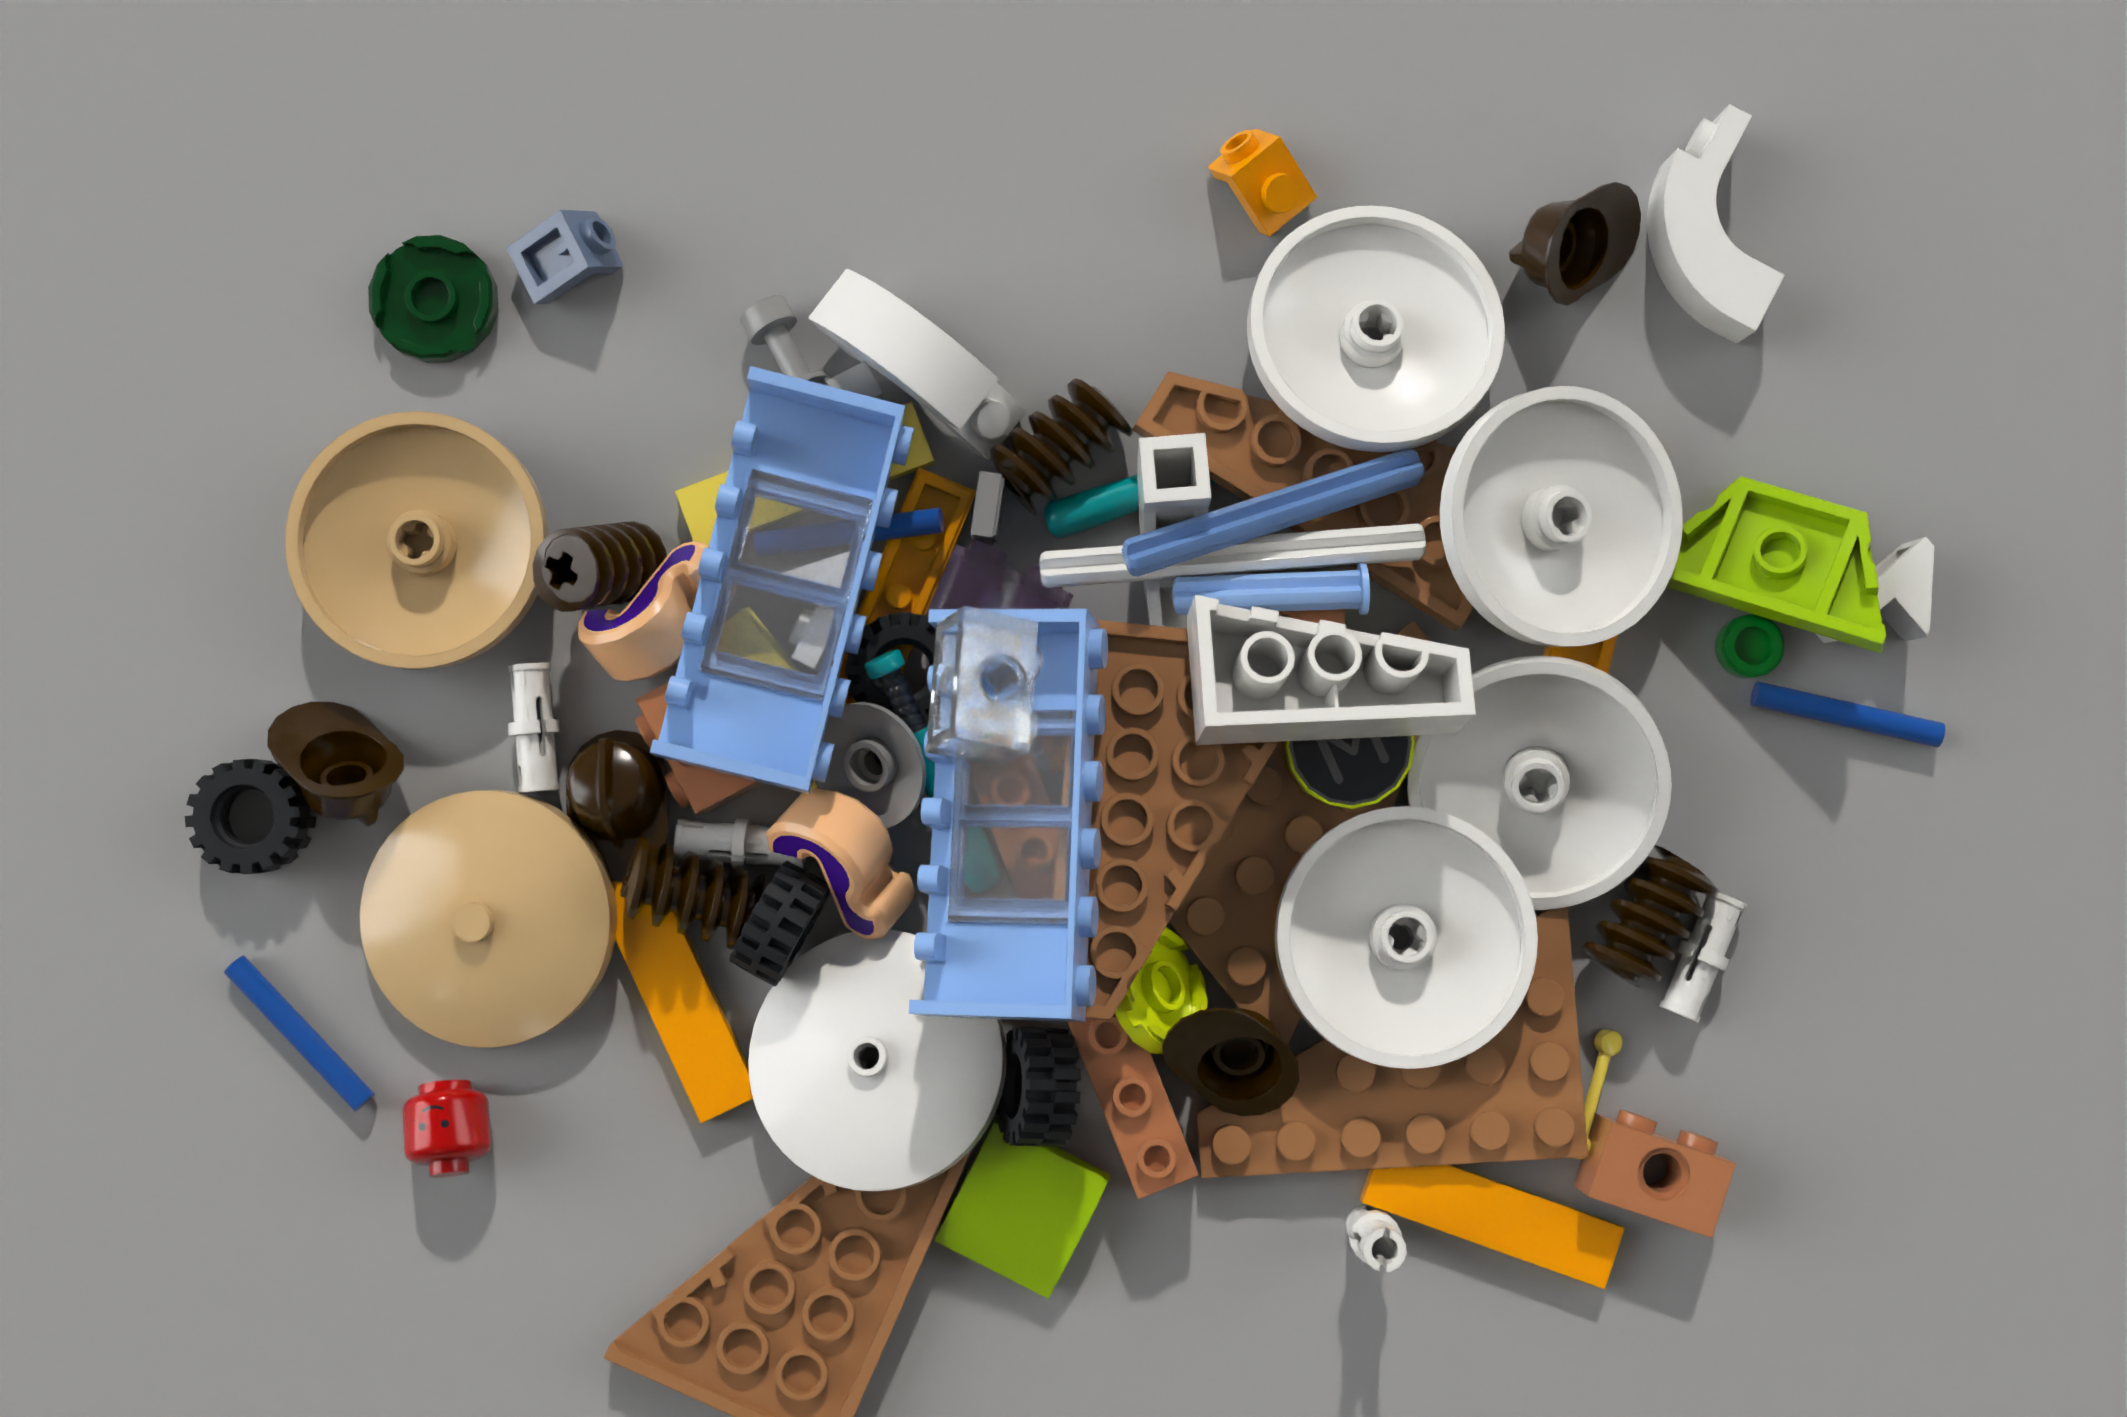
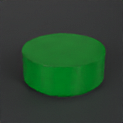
M1755 614L1740 616L1728 621L1718 632L1715 641L1716 657L1723 669L1735 677L1744 679L1761 677L1772 672L1781 662L1785 648L1784 638L1778 626L1770 619Z

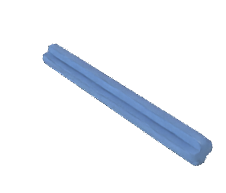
M1400 450L1128 538L1123 543V548L1121 549L1123 560L1129 573L1132 576L1139 577L1416 486L1424 476V467L1415 450Z

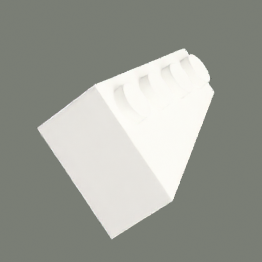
M1199 595L1194 596L1187 614L1186 622L1196 745L1457 734L1476 715L1470 653L1467 648L1382 632L1381 635L1346 629V624L1321 619L1318 623L1279 616V611L1252 606L1250 610L1219 604V599Z

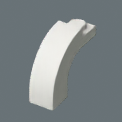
M1729 104L1713 122L1704 118L1694 131L1685 151L1677 148L1660 166L1649 196L1647 234L1652 259L1658 275L1678 305L1704 327L1737 344L1757 330L1785 275L1748 256L1737 248L1726 235L1719 220L1716 205L1718 184L1729 159L1752 115Z
M849 269L843 272L808 317L814 325L850 357L860 362L865 361L869 367L903 389L938 418L976 454L987 460L991 458L990 449L996 444L1001 445L1027 412L1019 402L997 383L999 378L952 337L883 287Z
M1205 433L1139 438L1137 479L1140 535L1208 513L1211 501V488ZM1174 579L1144 581L1149 625L1187 629V615L1175 613L1173 607L1172 587Z

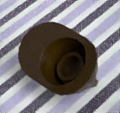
M1612 182L1601 185L1577 200L1552 202L1540 207L1531 216L1525 229L1523 240L1509 251V259L1514 264L1522 266L1525 274L1534 284L1547 288L1555 303L1568 306L1578 301L1586 293L1610 280L1624 267L1630 258L1640 233L1641 210L1638 197L1630 186Z
M308 702L293 706L278 715L268 729L267 747L275 761L300 786L306 801L316 813L330 819H358L365 826L375 824L378 817V809L385 804L391 794L392 784L397 781L404 770V755L364 715L352 707L335 702Z
M623 730L598 734L582 745L570 762L566 779L567 816L573 819L593 841L604 859L611 880L617 882L623 881L632 851L640 836L648 839L649 858H651L663 843L667 844L669 832L668 789L665 779L667 771L664 758L656 757L650 753V748L642 735L637 732Z
M1244 1008L1199 1010L1181 1018L1171 1027L1162 1044L1164 1062L1172 1072L1195 1089L1209 1103L1223 1112L1239 1116L1266 1114L1285 1104L1294 1095L1299 1083L1298 1061L1289 1047L1281 1040L1280 1034L1273 1023L1256 1011Z

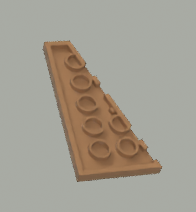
M1170 371L1165 375L1132 431L1144 438L1205 433L1210 479L1245 501L1394 453L1359 451L1329 443L1296 424L1274 401L1246 395L1241 389ZM1434 440L1428 444L1412 448L1417 452L1420 462L1424 467V476L1418 485L1288 527L1297 533L1420 524L1423 526L1426 537L1425 556L1415 561L1366 564L1369 578L1453 631L1463 627L1474 608L1462 593L1452 575L1446 559L1440 529L1441 491L1446 471L1456 447L1440 444L1437 440ZM1349 565L1355 570L1357 569V565Z

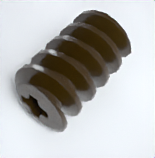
M1077 378L1067 384L1072 402L1059 395H1054L1048 400V407L1052 418L1038 411L1029 416V424L1034 436L1018 427L1009 433L1015 452L1000 444H996L990 449L997 473L1002 474L1008 489L1034 516L1037 515L1031 498L1034 493L1041 495L1051 502L1057 498L1050 481L1054 476L1071 486L1076 482L1070 467V463L1073 460L1089 469L1095 466L1089 450L1092 444L1097 445L1108 453L1115 449L1108 433L1112 427L1128 437L1133 434L1132 428L1117 407L1096 387H1092Z
M636 521L559 529L546 536L537 548L532 564L533 581L539 596L549 607L560 612H573L580 609H591L610 604L630 602L664 561L667 553L660 536L648 525Z
M640 836L629 859L620 896L626 898L628 919L633 920L644 905L647 904L651 906L652 926L659 927L667 915L673 912L676 913L677 933L684 935L693 921L697 919L701 921L702 941L709 942L718 928L723 927L726 928V946L729 949H733L745 923L752 914V910L762 897L766 875L760 874L749 887L748 870L737 866L724 881L722 861L713 858L699 873L698 854L687 851L678 863L674 865L673 846L663 843L653 856L649 858L648 839Z
M1657 845L1654 848L1662 859L1647 856L1639 866L1648 878V881L1631 877L1627 878L1624 883V888L1635 902L1613 899L1610 904L1611 910L1621 923L1601 920L1596 925L1597 931L1607 944L1585 942L1582 946L1583 952L1638 988L1640 986L1637 982L1640 978L1656 982L1662 980L1663 976L1651 962L1654 956L1672 961L1676 959V953L1665 941L1668 935L1689 939L1691 936L1689 930L1679 919L1682 913L1699 918L1704 916L1705 911L1693 898L1696 892L1715 897L1720 892L1713 882L1698 868Z

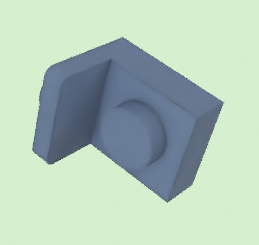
M559 210L506 248L534 304H550L592 274L614 273L623 266L615 249L616 241L612 230L594 211Z

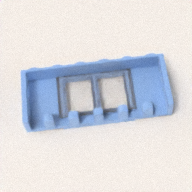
M750 366L747 375L749 394L742 420H737L731 442L733 455L725 484H721L715 503L716 521L709 548L704 547L698 569L701 578L692 612L688 611L682 629L683 648L676 675L670 677L667 686L665 702L668 705L659 740L653 739L650 753L656 757L810 794L813 780L825 783L835 744L824 742L823 740L829 716L842 718L851 680L840 678L839 675L845 652L857 655L860 648L867 617L855 614L861 589L874 591L883 553L871 551L877 526L888 529L890 527L898 490L887 488L893 463L902 466L906 464L914 428L903 425L905 405Z
M929 609L928 623L942 635L940 666H929L927 675L928 689L938 697L937 731H927L924 738L925 756L935 762L934 798H923L921 803L922 823L932 828L930 865L919 866L917 875L919 891L929 895L927 933L917 932L914 940L915 958L925 962L924 1000H909V1014L926 1017L1085 1022L1086 1007L1094 1005L1096 996L1094 965H1087L1088 938H1095L1097 935L1099 908L1097 898L1089 896L1090 869L1099 868L1101 859L1100 831L1098 828H1091L1092 802L1101 801L1104 784L1101 761H1094L1095 735L1104 734L1106 724L1105 698L1103 694H1097L1098 669H1105L1108 661L1107 631L1105 628H1100V624L1087 609Z

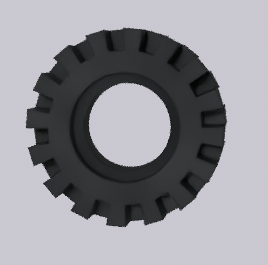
M899 612L879 617L865 626L858 654L849 653L845 667V675H847L848 680H851L849 692L856 702L876 704L893 712L892 707L888 703V698L883 692V687L880 686L877 679L869 678L864 667L867 662L885 654L892 647L898 645L914 646L925 654L930 666H940L942 634L928 623V617L911 612ZM926 683L920 691L913 695L916 704L920 708V713L928 724L938 716V697L929 691L928 683Z
M1012 1027V1030H1009L1006 1034V1077L996 1115H1001L998 1123L999 1130L1004 1132L1003 1140L1005 1143H1009L1010 1146L1063 1147L1066 1145V1140H1070L1073 1134L1071 1125H1076L1078 1117L1074 1108L1075 1104H1080L1081 1092L1076 1091L1077 1082L1081 1080V1069L1075 1066L1079 1059L1078 1049L1073 1048L1075 1040L1072 1034H1068L1069 1030Z

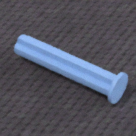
M1358 563L1356 570L1179 576L1173 582L1172 598L1175 613L1179 615L1188 614L1195 595L1219 599V604L1249 610L1252 606L1275 611L1358 609L1359 615H1367L1370 604V582L1366 563Z

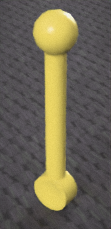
M1610 1029L1600 1030L1594 1038V1045L1599 1053L1584 1103L1588 1154L1591 1148V1142L1588 1137L1611 1056L1616 1055L1621 1050L1623 1044L1621 1035Z

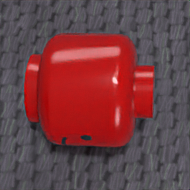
M442 1080L419 1085V1094L407 1100L403 1106L404 1153L406 1158L416 1165L429 1166V1177L431 1178L469 1174V1162L484 1157L491 1149L488 1098L482 1092L472 1090L470 1080Z

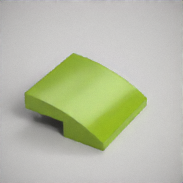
M996 1116L968 1170L963 1184L939 1227L934 1241L1049 1299L1100 1201L1111 1174L1058 1147L1010 1146L1009 1143H1005L1003 1140L1004 1132H1000L998 1126L1000 1118Z

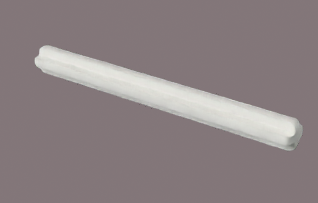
M1420 524L1270 534L1139 577L1132 576L1129 573L1122 556L1121 549L1123 545L1045 551L1040 555L1039 559L1040 577L1043 586L1054 588L1174 579L1179 576L1227 575L1358 565V563L1375 564L1415 561L1425 556L1426 537L1423 526Z

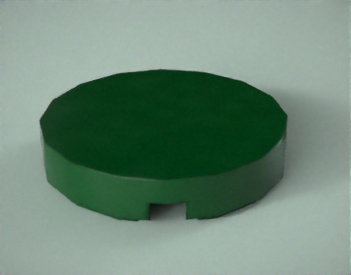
M442 235L415 236L402 242L404 246L397 248L391 255L387 253L376 265L368 287L369 313L375 326L379 328L381 335L386 341L403 355L425 363L452 362L474 352L491 333L499 311L498 287L488 265L464 243Z

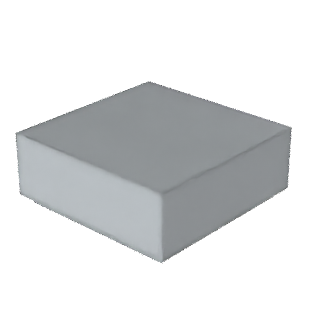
M979 471L970 532L972 542L990 545L998 542L1006 488L1005 478H1002V474Z

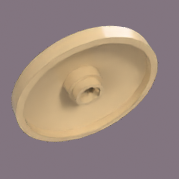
M421 411L397 412L370 419L347 430L326 446L312 461L302 476L289 507L285 530V553L289 576L303 608L321 631L336 644L365 660L385 666L411 670L440 669L469 661L487 652L507 637L523 620L538 595L533 581L532 564L537 548L546 536L549 535L546 510L533 478L513 452L499 440L479 427L449 415Z
M477 790L457 793L429 803L411 814L396 827L378 850L368 871L361 897L360 932L363 949L373 977L383 994L406 1019L432 1036L462 1046L492 1048L514 1045L546 1033L565 1022L587 1002L600 984L612 957L616 939L617 903L608 868L593 841L573 819L558 808L538 798L514 791Z

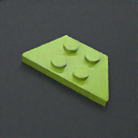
M1740 476L1717 495V500L1713 506L1707 510L1697 512L1683 524L1678 559L1666 587L1873 652L1882 653L1885 646L1886 631L1881 618L1878 599L1879 586L1875 563L1872 560L1871 534L1867 512Z

